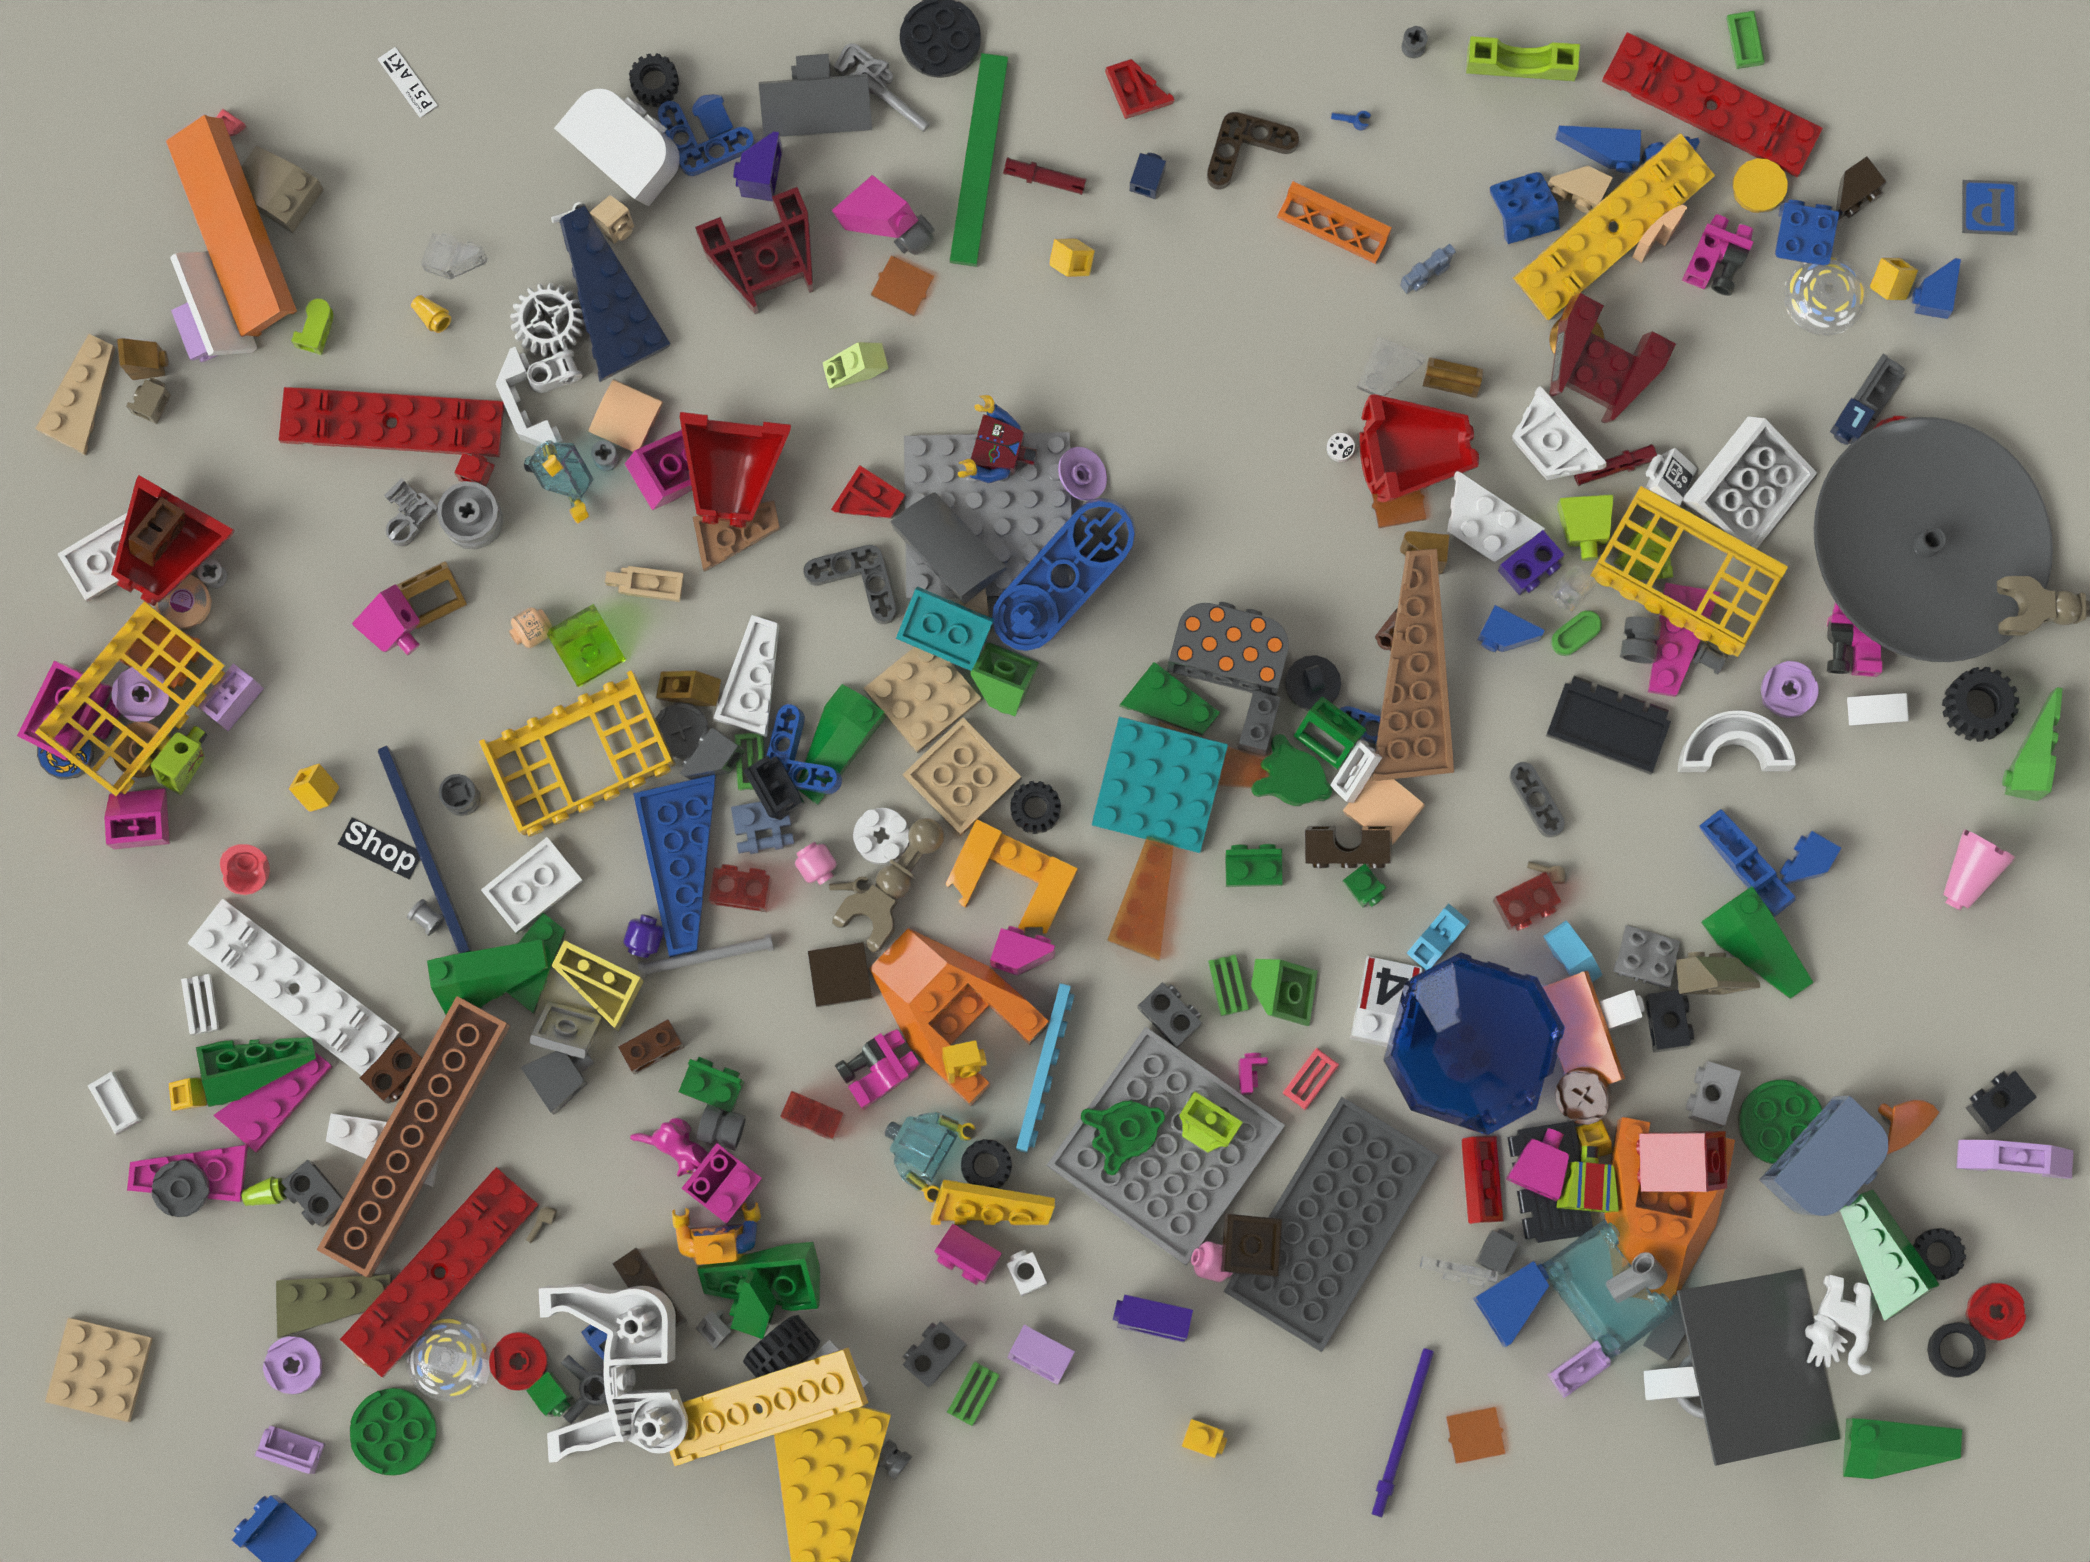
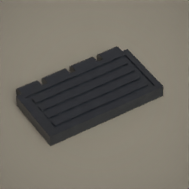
M1574 675L1571 684H1564L1546 736L1651 775L1671 721L1666 720L1669 710L1650 703L1647 712H1644L1642 710L1645 701L1624 694L1621 702H1617L1618 691L1597 684L1595 692H1590L1592 682Z
M1574 1121L1517 1130L1518 1136L1507 1137L1510 1157L1520 1156L1531 1139L1542 1142L1547 1129L1550 1128L1564 1134L1558 1149L1569 1154L1568 1163L1581 1162ZM1528 1189L1517 1191L1520 1213L1531 1212L1532 1218L1522 1219L1525 1239L1536 1238L1537 1243L1594 1234L1590 1211L1557 1208V1201Z

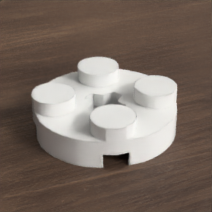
M888 808L870 809L858 819L853 832V840L857 851L865 860L877 865H886L890 863L891 859L895 861L900 858L908 848L909 830L905 819L896 811ZM880 829H885L886 834L890 835L889 839L883 840L882 844L877 843L874 833L879 832Z

